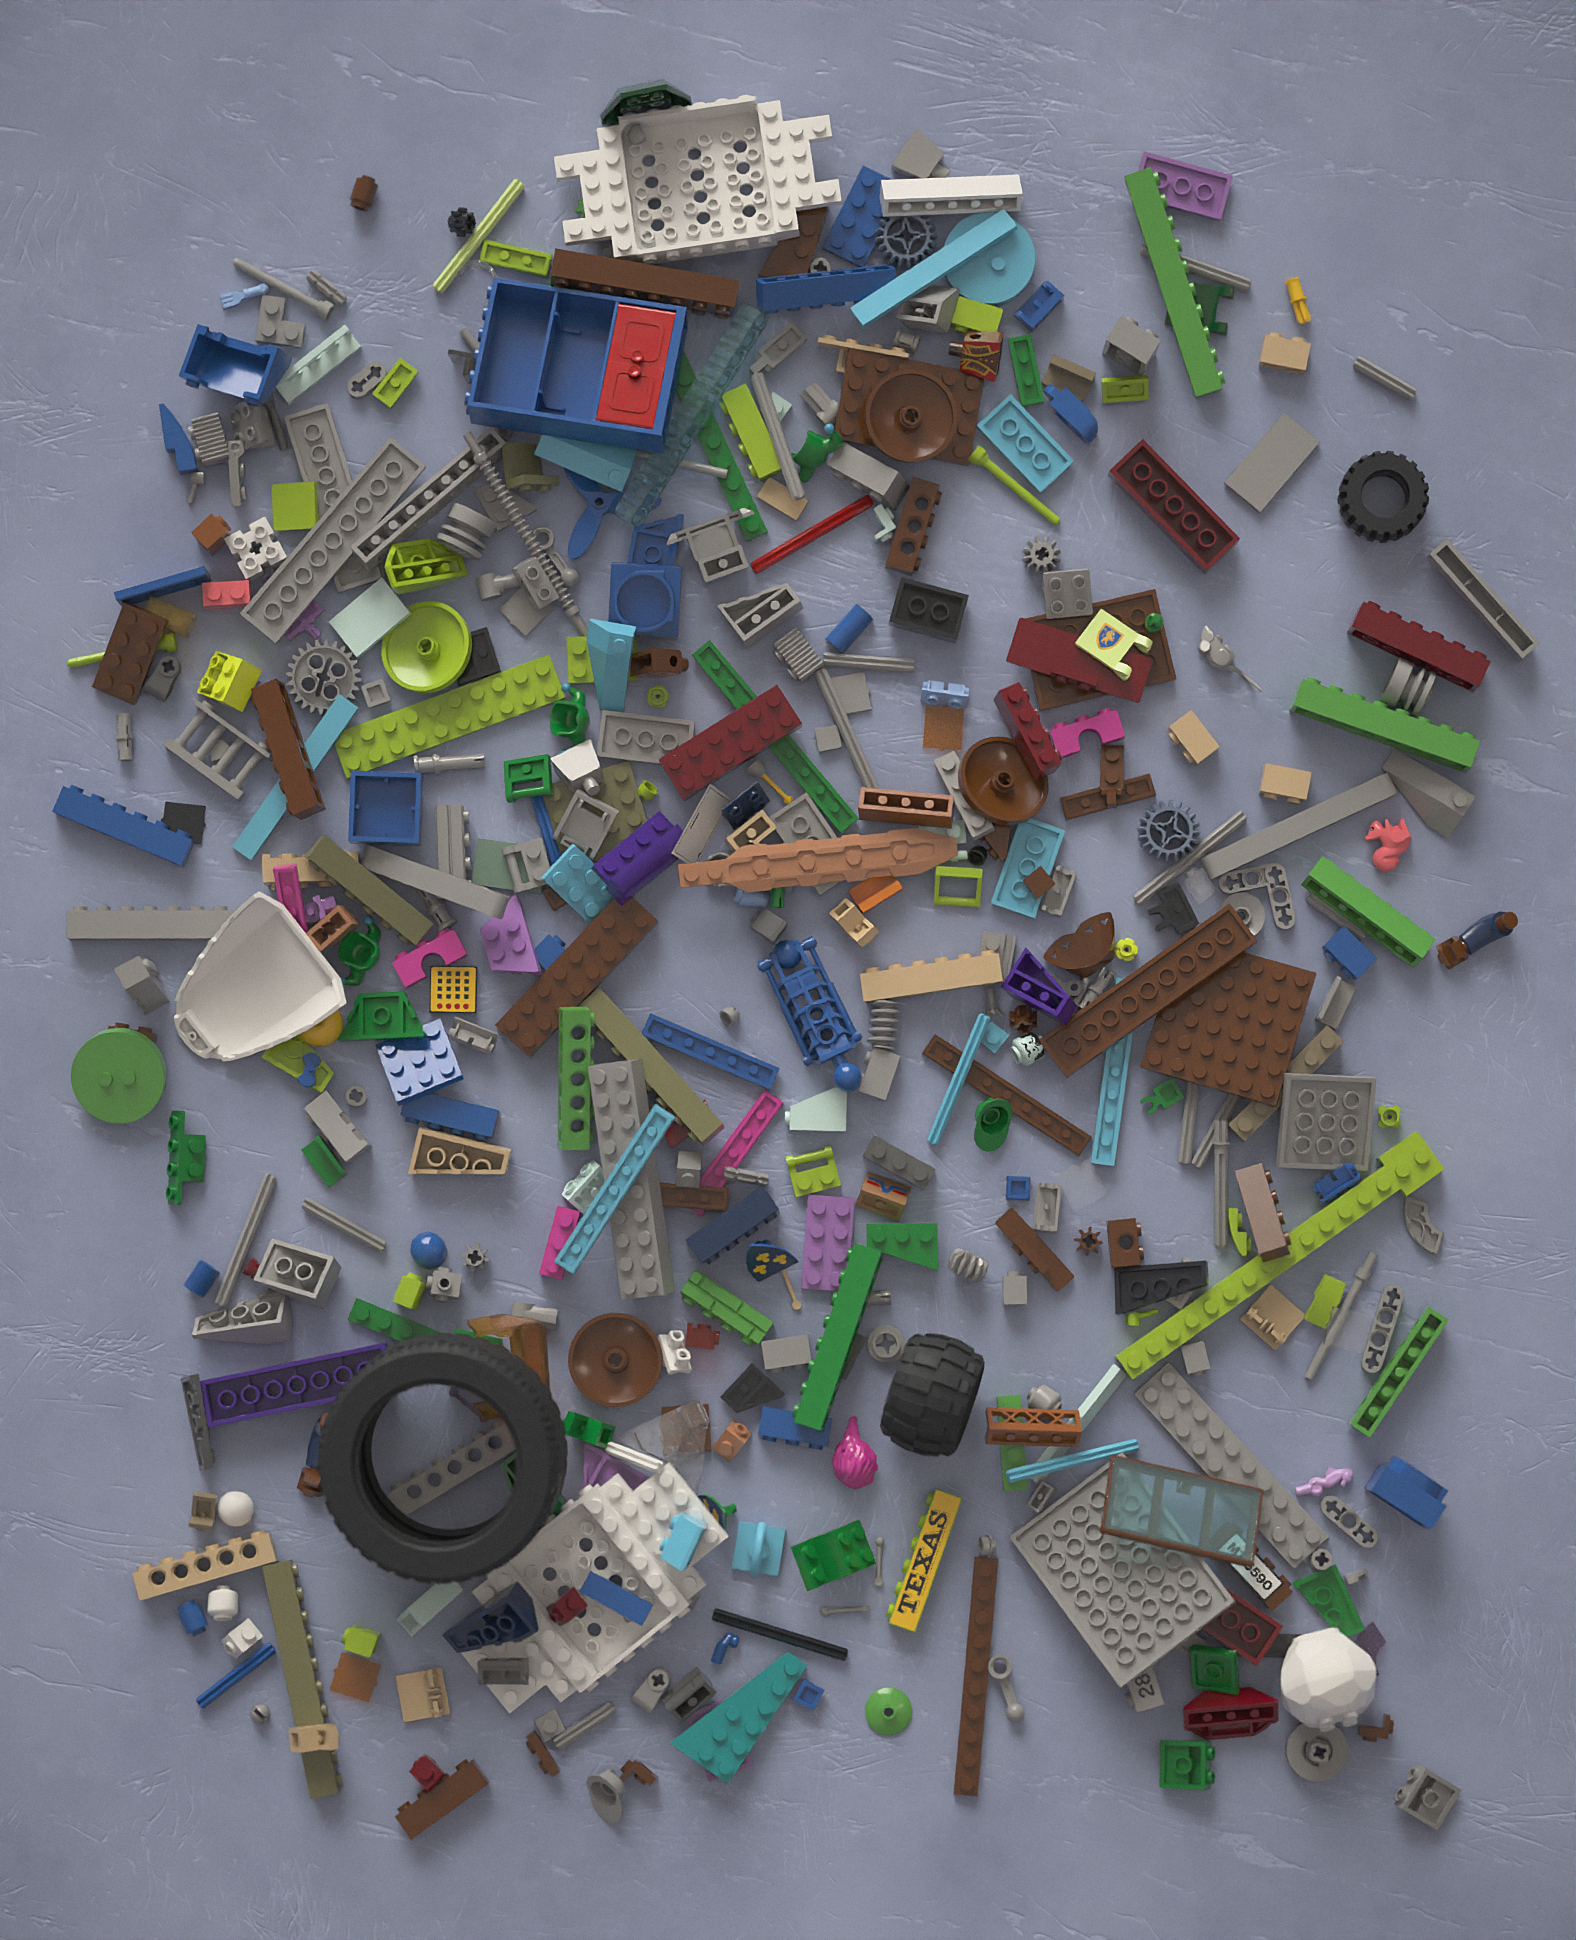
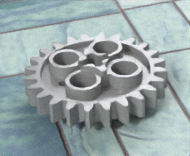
M325 639L323 645H320V642L315 640V647L306 643V651L298 648L301 655L299 657L292 655L296 662L295 664L288 663V666L293 670L286 673L287 676L292 677V680L288 681L286 685H293L294 688L289 694L297 693L298 696L295 698V702L304 701L301 708L304 709L310 705L311 713L316 708H319V714L322 715L324 709L328 710L339 694L346 699L348 697L351 699L356 698L352 691L360 690V688L355 686V682H360L362 679L356 677L355 674L361 672V669H354V665L358 663V660H350L353 652L345 654V645L337 649L336 641L332 646H329L328 639ZM318 655L323 659V665L319 669L312 668L310 664L313 656ZM331 657L332 662L327 672L330 680L324 681L320 696L316 697L315 694L321 681L318 678V674H323L327 660ZM337 663H341L345 667V673L340 677H336L332 672L333 666ZM308 677L315 681V687L311 691H306L302 685L304 679ZM329 685L337 688V695L332 699L327 698L324 693Z

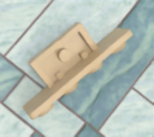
M824 335L823 338L818 337L817 346L840 350L836 373L844 374L849 347L909 360V353H905L906 350L893 347L892 350L882 349V345L869 343V346L859 345V341L846 339V342L837 341L836 337Z

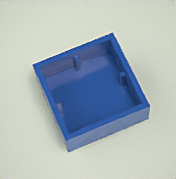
M612 562L608 622L636 626L635 635L678 637L682 565Z
M351 771L348 841L350 844L421 846L423 775L421 773Z
M1392 1456L1386 1466L1378 1465L1364 1487L1365 1490L1421 1527L1432 1530L1447 1507L1442 1503V1500L1448 1493V1490L1396 1456Z

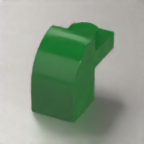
M571 1411L567 1412L564 1419L567 1436L603 1448H607V1443L611 1442L616 1428L613 1425Z

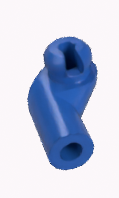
M731 1632L727 1633L716 1644L711 1661L721 1665L728 1646L732 1648L737 1647L740 1639L739 1636L733 1635Z

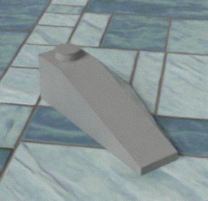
M1396 749L1392 751L1381 768L1384 773H1389L1393 784L1401 791L1413 809L1418 812L1425 824L1445 838L1450 836L1475 799V796Z
M274 1290L265 1291L257 1294L258 1298L245 1303L244 1300L237 1302L238 1306L225 1310L221 1308L195 1318L192 1337L194 1339L267 1345L290 1341L293 1326L290 1299L288 1296Z

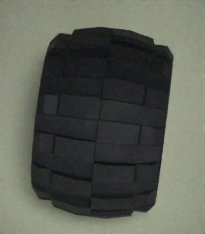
M916 1333L910 1337L898 1362L885 1401L880 1422L883 1435L890 1437L891 1442L904 1450L922 1456L939 1457L944 1455L949 1457L955 1453L963 1437L980 1387L985 1367L983 1356L975 1353L974 1348L963 1341L943 1334L926 1333L921 1335Z

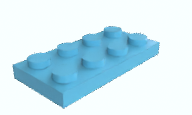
M1011 394L976 426L1040 494L1074 463V460Z
M1034 819L1018 824L990 904L1035 919L1042 896L1037 899L1024 884L1023 880L1040 866L1050 876L1065 830Z

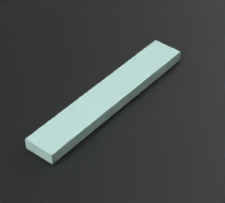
M1115 1364L1112 1365L1078 1409L1082 1431L1127 1376ZM1071 1418L1067 1424H1074V1418ZM1049 1446L1036 1463L1062 1457L1070 1447ZM1050 1473L1031 1477L1030 1479L1039 1485Z

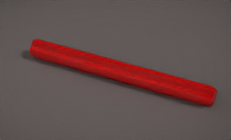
M869 495L863 496L754 560L750 564L755 574L762 572L873 507L871 497Z

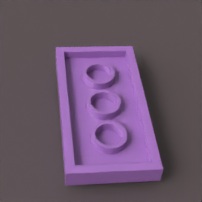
M1143 152L1138 171L1151 167L1153 173H1158L1161 185L1157 187L1160 195H1165L1168 208L1221 221L1233 178L1232 175Z
M808 1195L801 1289L839 1290L841 1285L838 1283L839 1275L842 1270H846L848 1264L846 1255L849 1248H851L855 1198Z

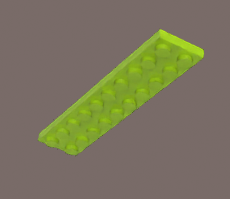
M550 654L348 728L341 733L334 745L346 778L350 779L351 771H372L553 704L556 701L564 700L566 697L561 689Z

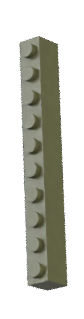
M292 1559L264 1565L262 1569L295 1727L326 1724L325 1717H329L327 1704H322L320 1694H324L322 1681L317 1680L316 1671L319 1670L317 1657H312L311 1647H314L312 1633H307L306 1624H309L307 1610L302 1609L301 1601H304V1593L302 1587L297 1585L296 1578L300 1577L297 1563L293 1564ZM336 1749L301 1752L310 1799L339 1794L341 1792L340 1787H343V1779L341 1773H337L335 1764L339 1763Z

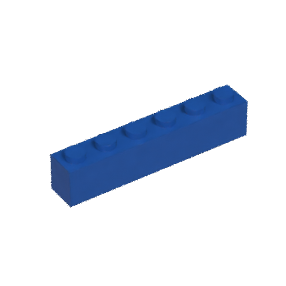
M886 264L756 279L757 307L766 314H775L780 309L799 311L801 307L807 306L811 309H819L825 304L844 306L845 302L852 301L857 304L896 279V269Z
M70 785V788L62 787L52 810L53 813L184 868L194 845V841L189 839L191 834L179 829L177 833L168 830L169 825L158 820L155 824L147 821L148 816L136 811L134 815L125 812L126 807L120 804L113 803L110 806L104 803L105 798L92 793L91 797L82 794L83 789L74 785Z

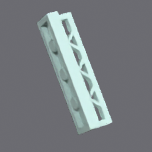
M342 326L290 367L276 386L277 391L290 405L362 348L361 345L350 333L347 326Z

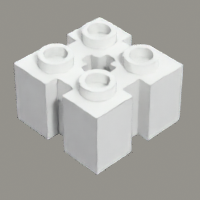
M266 517L250 524L251 531L243 534L239 530L224 538L235 559L241 557L242 561L237 564L246 580H249L250 583L265 575L264 568L271 566L275 570L287 558L279 541L272 542L276 535ZM254 546H262L259 554L251 553Z

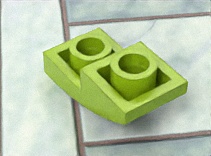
M1228 1208V1228L1232 1242L1240 1256H1247V1251H1251V1237H1247V1232H1238V1227H1242V1213H1238V1208Z
M1324 1274L1314 1291L1315 1298L1304 1315L1305 1320L1326 1329L1341 1300L1346 1286L1345 1282Z

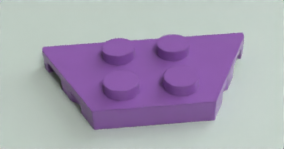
M517 894L513 895L509 899L503 919L492 917L480 929L489 965L494 973L505 974L510 972L522 975V973H533L539 976L542 972L521 899Z
M585 1443L582 1490L589 1484L592 1487L599 1484L601 1487L617 1473H619L632 1491L650 1478L615 1457L606 1454V1452L592 1444Z

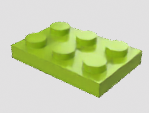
M637 635L634 638L632 653L637 652ZM587 636L566 637L568 683H595L586 642ZM629 672L628 682H637L638 677H630Z

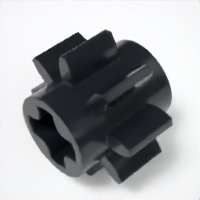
M458 208V211H451V215L447 220L450 232L456 233L457 237H465L466 234H472V230L476 226L474 213L467 212V208Z

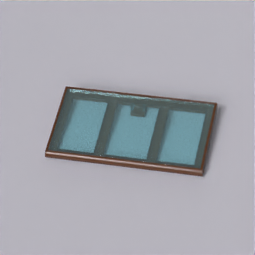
M1112 1454L1099 1533L1252 1568L1254 1565L1263 1489Z

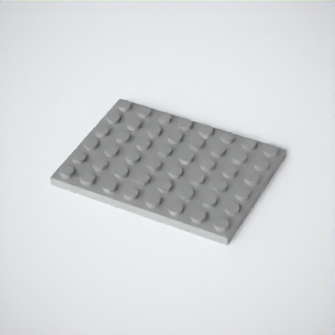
M1123 1452L1117 1455L1121 1457H1126ZM1109 1461L1010 1536V1539L1122 1689L1236 1602L1201 1556L1099 1533ZM1119 1469L1111 1527L1146 1535L1152 1491L1138 1473ZM1161 1504L1156 1537L1192 1545Z

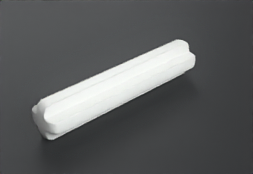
M613 1442L607 1443L606 1454L657 1474L661 1472L663 1467L662 1461Z

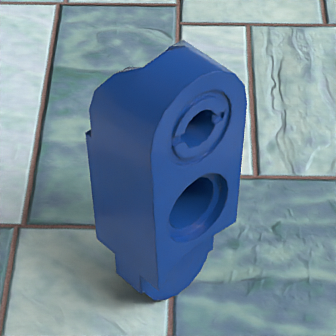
M1050 384L1043 391L1051 401L1049 404L1054 409V414L1083 442L1089 445L1097 437L1098 432L1097 421L1090 414V410L1066 387L1060 392Z

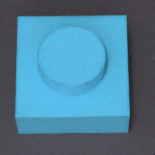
M990 1021L981 1044L995 1054L1009 1035Z

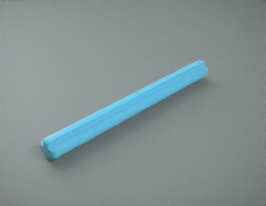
M980 1013L976 1019L928 1135L927 1141L931 1144H939L989 1024L990 1017Z
M1131 1439L1009 1469L1006 1471V1478L1008 1482H1015L1111 1458L1112 1454L1136 1452L1139 1450L1138 1441Z

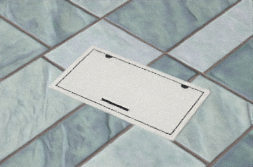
M709 784L672 854L685 863L699 862L723 818L721 809L731 802L732 799Z

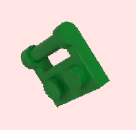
M548 754L504 761L505 795L508 803L516 802L517 799L535 796H554L551 757ZM543 780V786L520 790H515L514 787L516 784Z

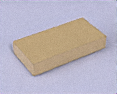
M768 477L757 495L758 499L796 522L809 502L805 498L793 501L789 489Z

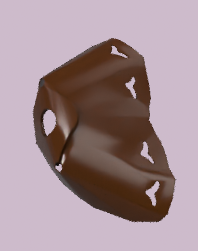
M1111 912L1101 913L1086 919L1080 924L1075 933L1066 934L1058 938L1047 949L1043 958L1050 964L1082 978L1096 973L1115 958V929ZM1108 918L1106 925L1100 923L1101 920L1105 921ZM1092 925V932H1085ZM1070 941L1068 948L1061 946L1066 945V943ZM1056 952V958H1050Z

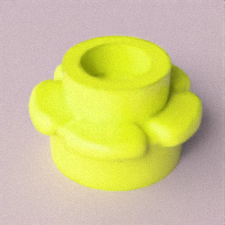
M1132 939L1120 940L1116 944L1117 950L1115 954L1119 959L1131 961L1138 954V946L1134 944L1135 942Z

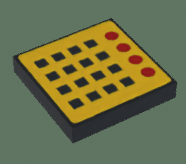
M430 966L429 1013L477 1014V966Z

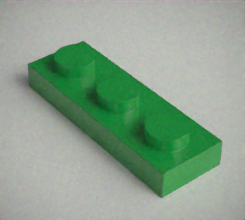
M1031 334L1008 338L1021 406L1027 407L1044 403L1045 400Z

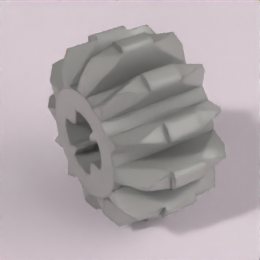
M1036 536V544L1028 540L1027 545L1029 548H1023L1022 550L1024 554L1028 555L1022 558V562H1030L1026 567L1028 571L1036 567L1035 575L1039 574L1040 569L1043 570V573L1048 572L1047 567L1055 571L1056 566L1054 563H1060L1061 558L1055 556L1061 553V549H1053L1057 542L1054 540L1049 545L1048 536H1045L1043 542H1041L1039 536ZM1040 551H1044L1045 556L1048 555V558L1044 557L1043 561L1039 560L1038 555L1036 556L1035 553L1039 554Z
M959 1248L955 1249L953 1254H951L947 1267L960 1276L975 1282H981L988 1271L989 1263L984 1258Z

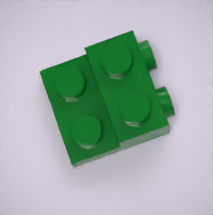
M1160 1740V1788L1211 1789V1785L1215 1783V1772L1211 1770V1761L1215 1760L1216 1755L1215 1747L1211 1746V1741Z

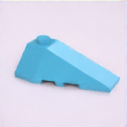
M541 435L534 455L622 492L631 471L636 449Z
M590 619L586 642L600 710L624 712L636 626Z

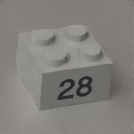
M1153 1666L1127 1685L1128 1693H1125L1128 1706L1130 1709L1134 1708L1137 1713L1164 1704Z

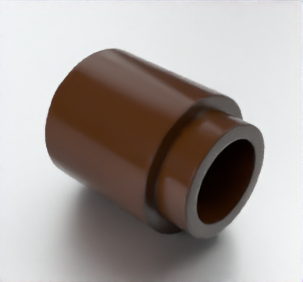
M362 175V178H356L350 196L351 207L366 212L369 207H372L378 189V184L375 183L374 178Z

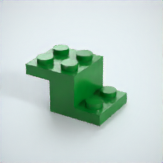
M860 1519L790 1547L807 1591L847 1577L876 1564Z

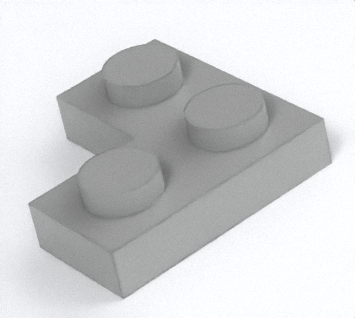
M262 295L256 342L302 348L305 324L283 321L286 304L285 298Z

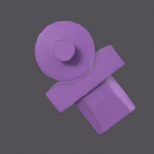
M319 895L312 897L315 903L311 902L304 905L306 921L308 923H315L319 919L322 920L338 906L336 898L330 896L322 899Z

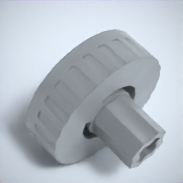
M1300 1722L1290 1731L1286 1739L1285 1755L1290 1767L1302 1778L1314 1782L1326 1781L1339 1774L1347 1761L1348 1745L1345 1736L1335 1725L1333 1730L1321 1732L1317 1727H1308L1303 1722ZM1316 1746L1321 1749L1324 1748L1319 1755H1313L1316 1752Z

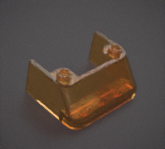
M508 1314L467 1320V1325L477 1337L491 1334L500 1338L510 1337L511 1353L523 1359L529 1368L532 1367L541 1377L542 1383H546L550 1390L546 1329L540 1321ZM485 1401L473 1403V1408L483 1421L501 1418Z

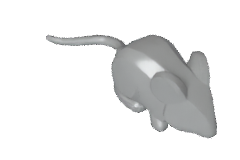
M1205 626L1198 646L1199 654L1205 655L1208 663L1213 668L1236 672L1262 692L1263 690L1244 672L1230 666L1235 658V654L1227 644L1223 645V639L1220 635L1215 637L1211 629Z

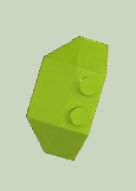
M431 538L392 544L385 563V570L390 585L398 594L436 588L468 575L462 556L450 551L445 545Z

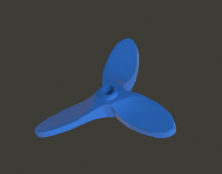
M563 467L572 486L587 502V508L577 521L568 543L569 558L571 560L578 559L586 552L596 537L602 516L607 513L633 515L656 509L661 504L662 498L655 492L639 489L622 490V492L615 491L606 494L600 490L597 481ZM601 502L603 505L597 506L595 503Z

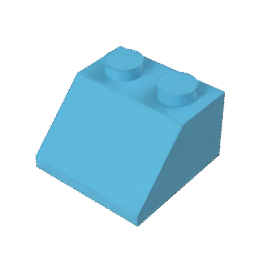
M681 1512L678 1517L674 1515L669 1525V1529L672 1530L669 1539L664 1537L659 1548L662 1551L660 1558L684 1572L691 1563L708 1523L684 1512Z

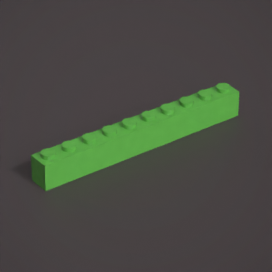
M1151 167L1125 175L1124 180L1195 399L1222 391V384H1225V379L1222 371H1217L1215 366L1218 358L1215 349H1210L1207 341L1211 339L1208 327H1203L1200 318L1204 317L1200 304H1195L1193 296H1196L1197 293L1193 282L1188 283L1186 274L1190 273L1186 260L1181 261L1179 255L1182 247L1179 238L1174 239L1172 230L1175 229L1172 216L1167 217L1164 209L1168 207L1165 195H1160L1157 187L1161 185L1158 173H1153Z

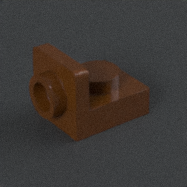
M637 1758L633 1762L628 1760L620 1769L623 1772L620 1776L623 1781L632 1770L635 1772L634 1777L643 1785L648 1783L651 1786L658 1777Z

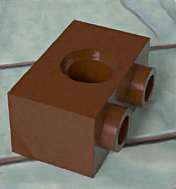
M1136 1218L1106 1221L1111 1268L1141 1265L1140 1260H1144L1143 1246L1138 1245V1237L1142 1236L1141 1223H1136ZM1122 1236L1131 1238L1132 1246L1129 1249L1121 1248L1119 1240Z

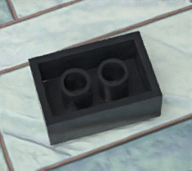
M901 577L888 626L956 644L969 595Z

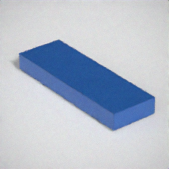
M590 1571L579 1591L641 1626L653 1607V1604L593 1571Z

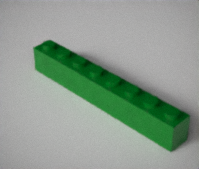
M855 1243L854 1247L849 1248L846 1261L848 1264L846 1270L841 1271L838 1283L841 1284L838 1293L834 1292L830 1305L833 1308L831 1314H827L824 1319L823 1328H825L823 1337H819L815 1346V1350L818 1351L815 1360L811 1359L807 1372L810 1375L808 1381H804L802 1384L800 1405L796 1404L793 1410L792 1417L795 1418L794 1422L797 1425L824 1433L884 1257L881 1251Z

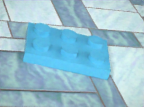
M572 844L541 878L585 921L591 924L614 898L606 890L607 885L592 870L594 863L576 845Z

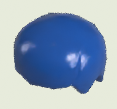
M428 1231L418 1234L412 1240L410 1253L418 1266L431 1270L440 1267L445 1262L447 1247L438 1234Z

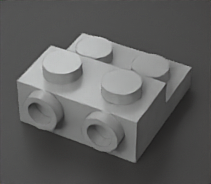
M1417 1764L1416 1767H1412L1408 1771V1781L1404 1788L1401 1787L1396 1791L1394 1805L1438 1831L1462 1790L1422 1765Z

